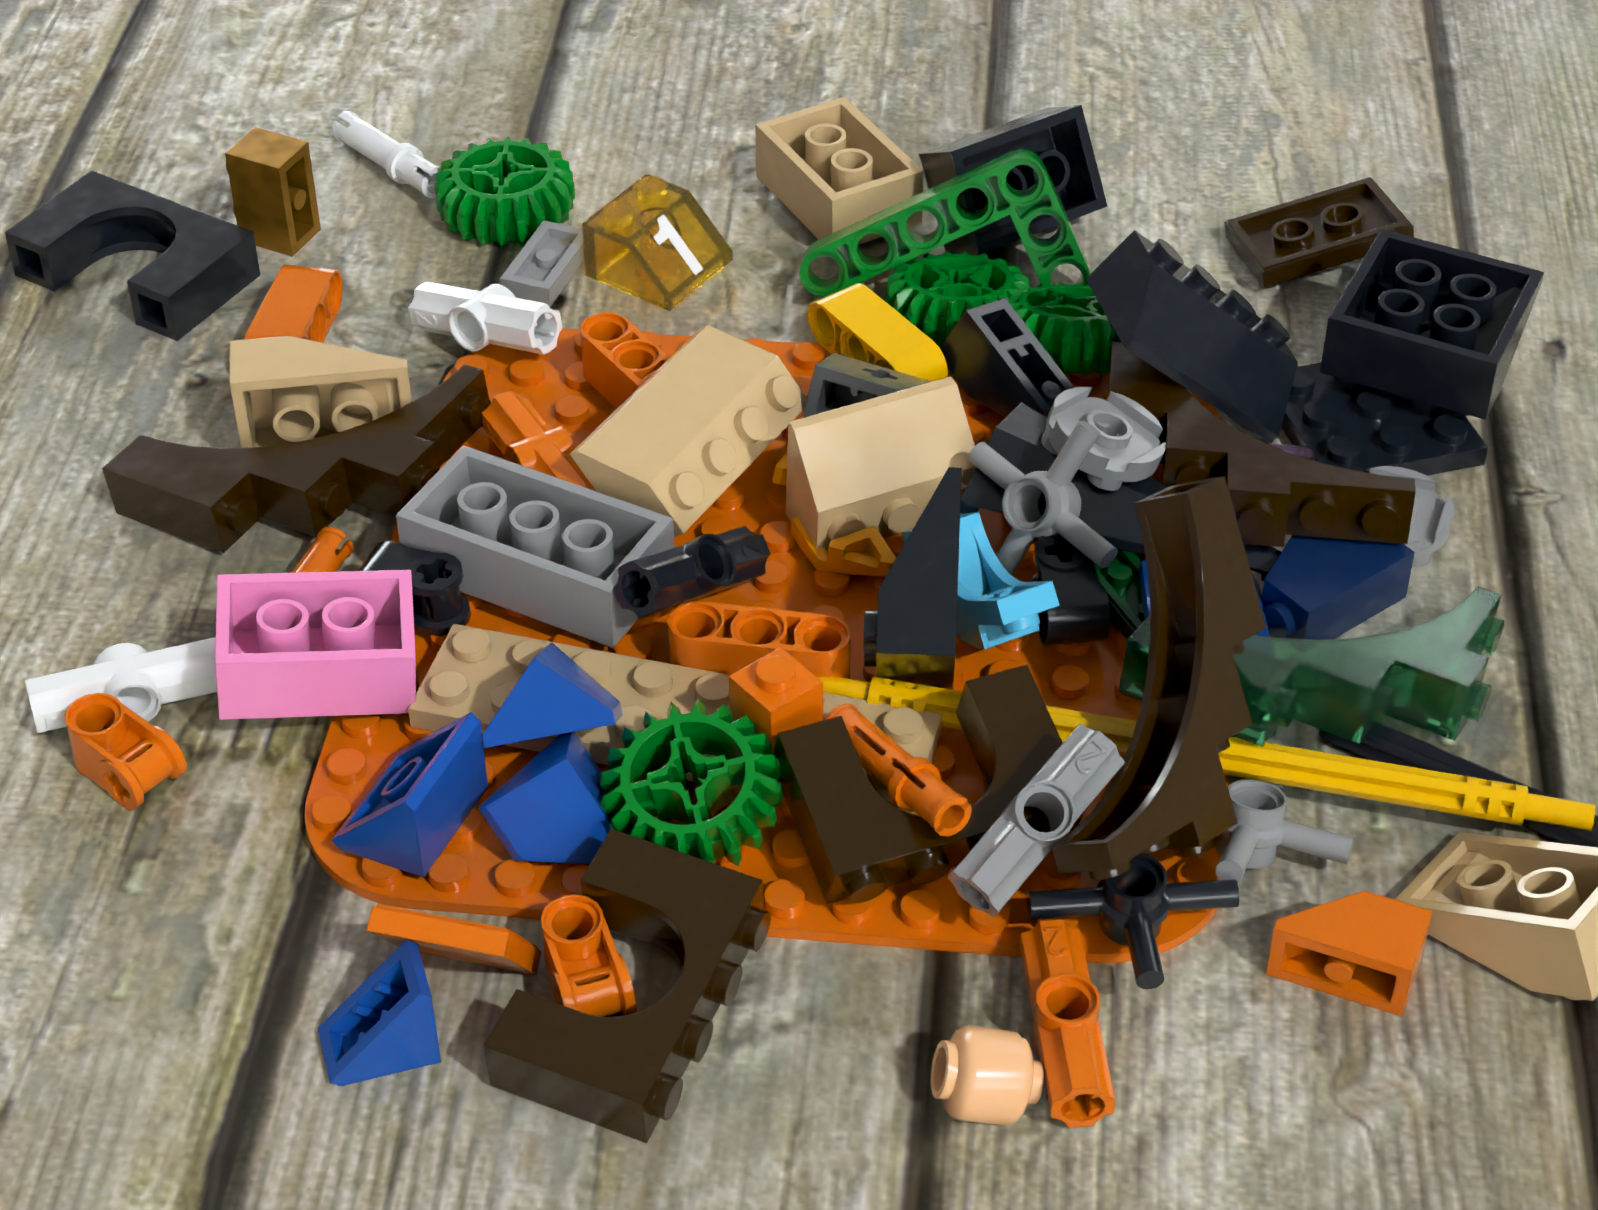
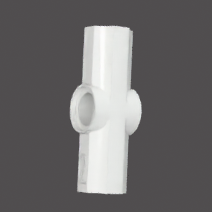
M427 281L414 289V297L408 307L413 325L422 326L428 332L453 336L457 343L471 352L479 351L487 345L493 344L545 355L557 347V339L560 331L563 329L559 310L551 309L547 303L516 298L508 288L500 284H490L481 291Z
M216 637L152 652H147L140 645L132 643L116 644L101 652L94 665L25 680L37 733L66 727L65 713L68 706L76 699L88 694L104 693L118 698L123 705L149 722L158 714L163 704L217 692L215 670Z

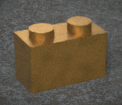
M254 127L225 153L226 170L229 174L234 203L233 212L236 217L237 226L254 232L256 246L293 257L321 230L308 141Z

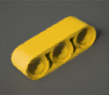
M862 283L854 284L810 303L808 306L807 318L811 332L820 345L829 353H837L932 382L948 377L947 363L939 346Z

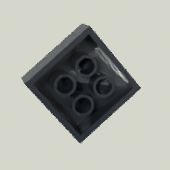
M1381 229L1328 317L1320 373L1340 378L1347 383L1361 384L1393 393L1403 399L1418 400L1446 408L1459 415H1470L1486 420L1506 378L1543 281L1544 272Z

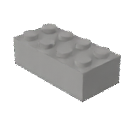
M464 445L396 515L400 544L434 553H448L455 556L461 562L464 577L459 585L460 592L612 648L616 646L639 618L633 611L622 609L613 589L619 577L618 568L627 562L674 548L672 517Z

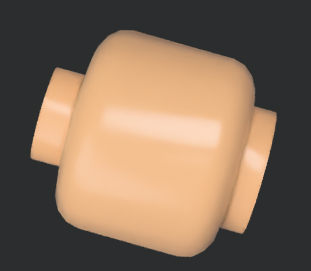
M968 1025L958 1028L949 1041L942 1040L937 1045L931 1068V1090L934 1098L942 1099L943 1107L951 1118L997 1126L1013 1125L1021 1118L1027 1105L1037 1104L1041 1097L1044 1083L1043 1065L1041 1061L1033 1060L1030 1044L1021 1033Z

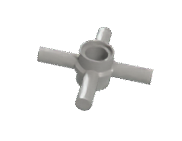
M1079 420L1048 471H1034L1025 475L985 442L978 443L971 450L968 460L1005 490L1002 501L1003 513L1013 528L996 556L1010 575H1013L1035 538L1041 536L1047 537L1060 534L1100 568L1107 567L1115 559L1118 549L1078 518L1081 511V497L1078 489L1071 482L1100 435L1099 430L1091 424ZM1043 492L1046 499V508L1041 516L1038 509V500Z
M1238 780L1228 786L1238 823L1217 836L1216 850L1221 858L1215 872L1219 880L1236 879L1238 883L1241 881L1246 868L1260 869L1270 866L1275 861L1278 846L1347 865L1354 838L1286 820L1284 816L1288 799L1282 791L1283 785L1259 780Z

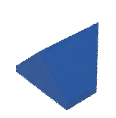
M550 643L533 658L482 734L484 748L616 724L623 715L621 704L618 699L555 644Z
M575 732L560 734L478 807L515 862L536 861L590 865L610 831L609 825L612 819L601 807L602 797L605 795L600 784L601 770Z
M405 940L318 1027L330 1083L345 1086L441 1063L432 996L416 943Z

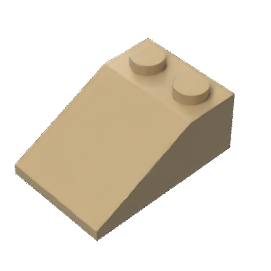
M292 336L230 341L229 384L241 448L282 445L342 432L371 422L412 402L408 364L405 359Z
M1459 831L1396 898V900L1433 911L1428 931L1430 936L1529 991L1563 996L1570 1000L1583 999L1594 1001L1598 996L1597 847Z

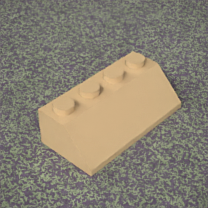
M707 325L695 333L570 453V456L597 492L672 517L674 537L684 534L788 426V422L793 421L806 406L807 397L778 355Z

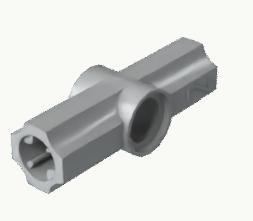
M1080 723L1029 783L1005 807L1003 813L948 875V879L955 886L957 894L974 909L984 911L992 917L996 916L1052 850V846L1070 832L1076 820L1124 765L1125 761L1117 751V745L1099 730L1087 728ZM1024 807H1036L1043 811L1049 819L1051 825L1050 832H1039L1033 829L1025 819Z

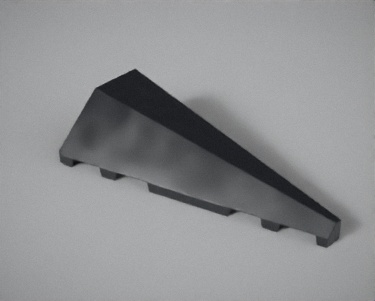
M1020 403L996 426L987 444L1025 475L1034 471H1048L1058 456L1050 453L1041 442L1046 428L1047 417L1023 403ZM976 467L961 497L960 513L978 512L979 508L1003 513L1002 501L1005 490ZM1078 469L1071 480L1081 497V511L1078 518L1117 549L1145 555L1143 538L1134 503L1168 487L1152 477H1148L1137 482H1123L1120 489L1109 491L1093 485L1089 481L1087 473ZM1043 492L1038 500V509L1041 516L1046 508V499ZM1244 544L1250 570L1260 573L1261 581H1264L1281 551L1272 546Z

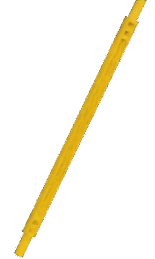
M875 676L871 682L842 677H818L823 682V692L864 699L870 704L878 705L880 702L890 704V707L894 708L907 707L917 712L942 714V727L963 730L956 715L962 691ZM1046 706L1062 743L1081 723L1087 728L1102 732L1117 745V751L1122 758L1125 757L1137 721ZM1236 737L1228 738L1230 747L1218 753L1224 775L1519 826H1522L1523 820H1530L1591 831L1594 824L1595 804L1528 793V786Z

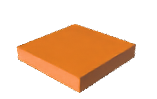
M377 904V907L372 906L366 930L398 947L405 940L416 943L419 952L422 954L537 975L542 953L538 946L508 928Z

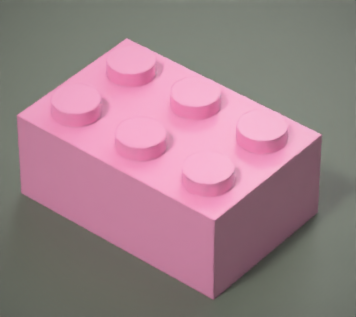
M411 570L217 575L215 670L219 720L409 713L408 708L410 704L416 702V657Z

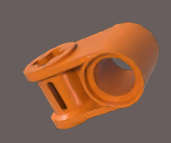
M93 693L76 699L68 706L65 713V722L75 768L80 774L88 777L107 791L119 805L127 810H135L142 805L144 794L166 778L177 779L187 771L184 754L174 739L163 729L151 725L123 705L118 698L109 694Z
M578 894L563 895L552 900L544 908L541 916L545 970L552 985L555 1003L582 1013L600 1017L619 1012L622 1016L636 1013V1000L626 963L621 954L617 952L603 911L598 903L587 896Z

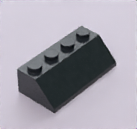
M1134 230L1086 278L1087 283L1124 348L1271 444L1279 437L1298 366L1296 358L1286 344L1291 338L1290 334L1273 316L1266 314L1263 318L1257 316L1252 305L1237 291L1232 289L1228 294L1221 291L1219 284L1213 276L1200 265L1196 264L1192 269L1185 266L1181 256L1166 241L1158 239L1155 243H1152Z

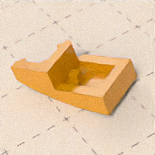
M794 517L791 520L790 534L809 561L818 570L851 575L886 576L896 560L895 555L875 526L833 539L828 546V550H825L824 547L816 549L798 517Z

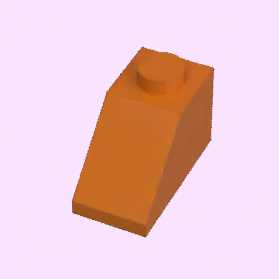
M1361 891L1279 918L1273 929L1266 975L1403 1017L1423 958L1433 911L1405 903L1401 900Z

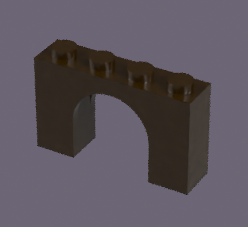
M1027 664L965 682L956 715L981 770L985 794L971 806V816L966 826L957 834L949 837L940 836L921 816L905 812L893 806L879 795L865 774L842 716L778 733L773 754L775 758L779 759L780 763L778 782L782 785L784 798L827 905L848 899L851 903L866 902L881 895L889 886L912 880L914 884H926L946 875L951 868L956 867L1003 813L1005 807L1060 747L1062 740ZM1024 807L1025 819L1033 829L1039 832H1050L1051 825L1043 811L1036 807ZM1084 812L1073 824L1068 834H1070L1079 825Z
M610 829L580 880L582 896H587L598 903L603 911L609 930L654 945L670 955L682 970L678 981L670 992L654 1005L637 1013L619 1017L589 1015L516 989L484 1043L483 1048L491 1086L647 1143L660 1119L668 1121L674 1114L683 1089V1080L681 1078L690 1061L698 1063L704 1057L713 1033L712 1019L720 1004L729 1006L734 1000L742 978L741 965L749 950L757 952L763 945L769 930L771 913L764 910L763 880Z

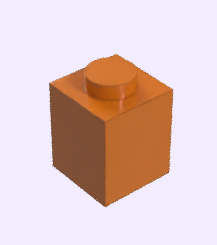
M779 647L729 676V704L733 721L747 715L749 720L754 723L755 734L765 733V736L770 740L772 747L771 755H773L778 733L823 721V682L782 647Z

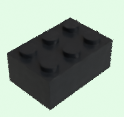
M1082 105L1046 108L919 154L927 186L930 189L1011 151L1019 149L1030 150L1043 161L1069 221L1108 206ZM1018 165L1009 171L1006 180L1014 189L1025 190L1034 185L1037 180V173L1030 166ZM977 188L965 189L957 197L959 207L970 213L980 211L988 201L984 192ZM1008 215L944 244L945 251L951 254H962L966 251L969 255H981L1021 240L1011 216ZM1039 215L1029 224V231L1034 235L1059 225V222L1051 215Z

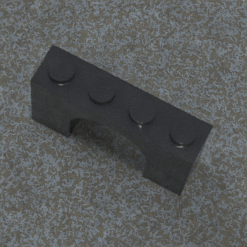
M92 170L5 231L15 276L54 292L91 264L106 256L132 250H148L163 253L128 279L127 284L136 325L175 341L180 340L260 276L253 231Z

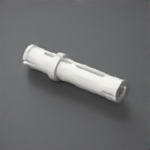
M345 111L338 115L341 120L350 126L346 128L337 121H334L332 134L336 140L345 143L383 167L387 175L397 183L410 184L424 196L436 198L435 187L430 182L434 181L437 183L436 174L441 172L440 166H436L423 157V153L417 147L410 143H399L359 118L357 114Z

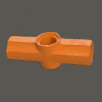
M512 391L493 396L491 404L481 412L482 425L485 432L504 455L505 460L596 491L570 456V453L575 449V445L566 429L562 426L551 429L526 397H518Z
M1064 919L1039 920L1037 925L1031 930L1021 933L1019 945L1034 1023L1032 1047L1043 1065L1051 1118L1059 1119L1066 1123L1068 1128L1094 1126L1099 1119L1113 1114L1115 1108V1096L1099 1024L1100 994L1090 980L1080 929L1070 927Z

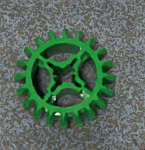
M509 137L504 141L496 142L488 138L486 144L477 145L470 143L468 144L467 151L452 152V159L441 162V172L436 174L435 194L437 210L440 212L441 221L447 222L450 232L460 233L463 240L469 241L478 238L481 245H486L489 242H499L501 247H503L507 242L515 241L523 245L524 240L531 238L543 220L563 223L569 220V212L573 209L575 184L569 162L562 159L561 151L549 150L547 143L541 142L532 145L529 138H525L520 142L511 141Z
M945 251L942 255L927 253L923 256V259L913 258L907 261L906 264L894 267L893 274L888 276L884 301L931 338L940 348L966 310L1006 298L1011 303L1008 297L1020 296L1022 294L1020 291H1027L1030 288L1029 278L1021 273L1020 268L1014 265H1007L1006 261L1001 258L989 259L985 253L979 256L969 255L966 251L962 254H951L948 251Z
M1061 282L1058 285L1041 283L1035 288L1030 287L1027 291H1020L1022 293L1020 296L1008 297L1011 301V306L1065 375L1068 373H1080L1086 376L1087 373L1094 372L1104 375L1109 372L1112 342H1122L1090 286H1084L1080 283L1076 285H1067Z
M699 699L694 704L691 713L681 714L680 709L670 702L667 711L668 717L659 721L656 717L645 711L643 719L645 730L638 732L624 728L622 740L625 748H609L607 761L610 770L601 772L600 784L605 794L602 797L601 807L612 818L609 825L610 829L716 864L717 859L725 856L729 862L739 866L742 860L739 847L746 845L760 850L761 843L763 842L760 829L775 828L777 815L774 806L781 805L783 800L782 785L778 782L780 763L779 759L775 758V755H771L772 747L770 740L765 736V733L755 734L754 723L749 720L747 715L733 721L732 712L725 704L712 715H708L705 704ZM701 754H710V755H715V756H714V757H707V756H704V755H701ZM665 763H667L663 768L657 770V769L660 768L662 765H664ZM688 772L692 773L694 784L698 786L695 789L698 800L696 805H692L689 792L685 791L688 788L686 779ZM730 805L726 810L714 817L721 808ZM678 820L684 822L686 825L671 824L664 821Z

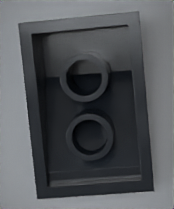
M948 467L878 589V611L865 610L864 666L876 667V677L953 690L962 468Z

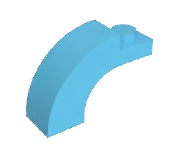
M979 512L960 514L956 634L971 646L979 649H988L1039 631L1038 624H1040L1038 613L1060 606L1053 581L1022 582L1014 578L1002 566L995 555L985 533ZM913 529L901 532L904 543Z

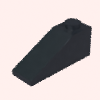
M1006 298L966 310L940 347L948 370L966 394L1004 417H1007L1020 403L1048 417L1056 397L1063 391L1074 388Z

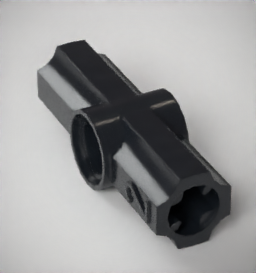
M746 526L717 535L703 534L684 545L623 564L618 568L619 577L613 589L621 608L629 609L641 618L671 607H677L683 603L697 601L707 595L757 579L766 574L765 565L771 553L763 534H755Z

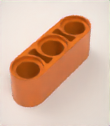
M283 265L277 273L243 340L292 336L324 343L341 306L343 285L339 270Z
M600 312L587 317L581 323L583 376L616 409L670 358L632 322L620 314Z
M690 601L680 604L668 616L670 664L731 675L777 648L782 647L816 677H842L850 679L851 633L846 622L838 617L826 614L705 601Z

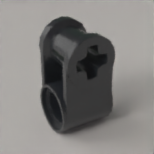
M1060 534L1039 537L1034 550L1038 573L1033 576L1030 582L1053 581L1060 605L1038 613L1040 624H1038L1040 630L1038 633L1042 644L1047 646L1106 641L1110 633L1109 601L1107 592L1100 583L1094 562Z
M382 541L375 546L358 570H411L414 629L421 630L430 635L443 636L448 635L453 624L465 626L470 620L469 601L461 595L459 587L464 577L462 565L453 555L407 547L395 541Z

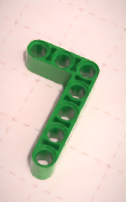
M1019 149L1004 154L815 241L808 246L803 255L799 275L801 283L807 291L816 296L826 297L849 286L861 283L1008 215L1011 216L1040 283L1056 285L1051 280V274L1056 267L1062 264H1072L1080 270V278L1073 285L1080 283L1081 285L1089 286L1086 278L1090 275L1087 259L1043 161L1032 151ZM1018 165H1027L1033 168L1037 173V180L1034 185L1025 190H1017L1011 187L1006 177L1012 168ZM977 188L983 191L988 199L985 207L974 213L962 210L957 204V197L965 189ZM918 211H928L935 216L938 226L930 234L919 235L908 226L907 220ZM1039 215H1051L1059 222L1057 232L1046 239L1033 236L1029 231L1031 221ZM867 234H879L888 242L889 248L882 256L870 257L860 249L858 243L860 239ZM820 256L831 257L839 265L840 271L833 278L821 279L812 272L811 261Z

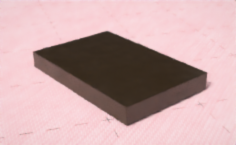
M1371 177L1224 222L1227 240L1264 288L1365 257L1381 229L1414 237L1413 225Z

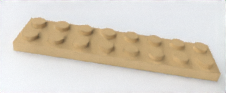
M453 624L416 693V702L410 704L408 711L411 727L434 732L472 712L481 721L483 734L533 658L550 643H553L620 701L623 715L616 724L575 731L595 763L609 765L607 761L609 748H625L622 740L624 728L638 732L645 730L643 725L645 711L656 717L659 721L668 717L667 711L670 702L680 709L681 714L691 713L697 699L705 704L708 715H712L723 704L730 709V675ZM823 692V721L832 709L838 705L845 703L853 704L863 716L889 735L911 756L926 758L932 763L942 731V714L924 711V713L917 712L907 707L894 708L890 707V704L880 702L878 705L870 704L864 699ZM559 735L505 745L541 752ZM701 754V755H704V756H707V757H714V756H715V755H710V754ZM665 763L664 765H662V766H661L660 768H658L657 770L663 768L667 763ZM864 769L869 782L879 795L893 806L901 809L890 799L888 788ZM688 772L686 774L687 781L694 782L692 773ZM905 811V812H908V813H911V814H914V815H915V811H913V812Z

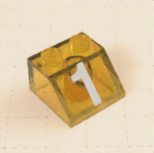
M645 174L582 222L585 276L668 311L674 309L733 260L732 249L691 192L667 182L663 178L650 174Z

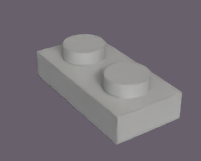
M543 220L500 277V285L508 288L516 298L547 303L551 307L592 250V230Z

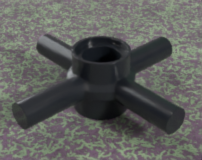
M1139 854L1130 860V870L1121 875L1100 880L1096 888L1029 891L1027 893V907L1030 920L1100 915L1099 924L1103 933L1112 941L1129 946L1136 984L1142 989H1154L1164 982L1156 937L1160 933L1162 922L1167 918L1169 911L1239 906V887L1236 879L1167 883V873L1163 865L1155 858L1146 854Z

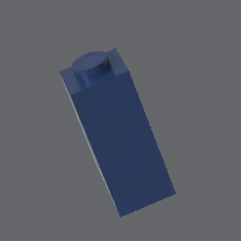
M1292 535L1264 580L1262 602L1269 635L1282 642L1301 658L1406 598L1415 552L1405 544Z

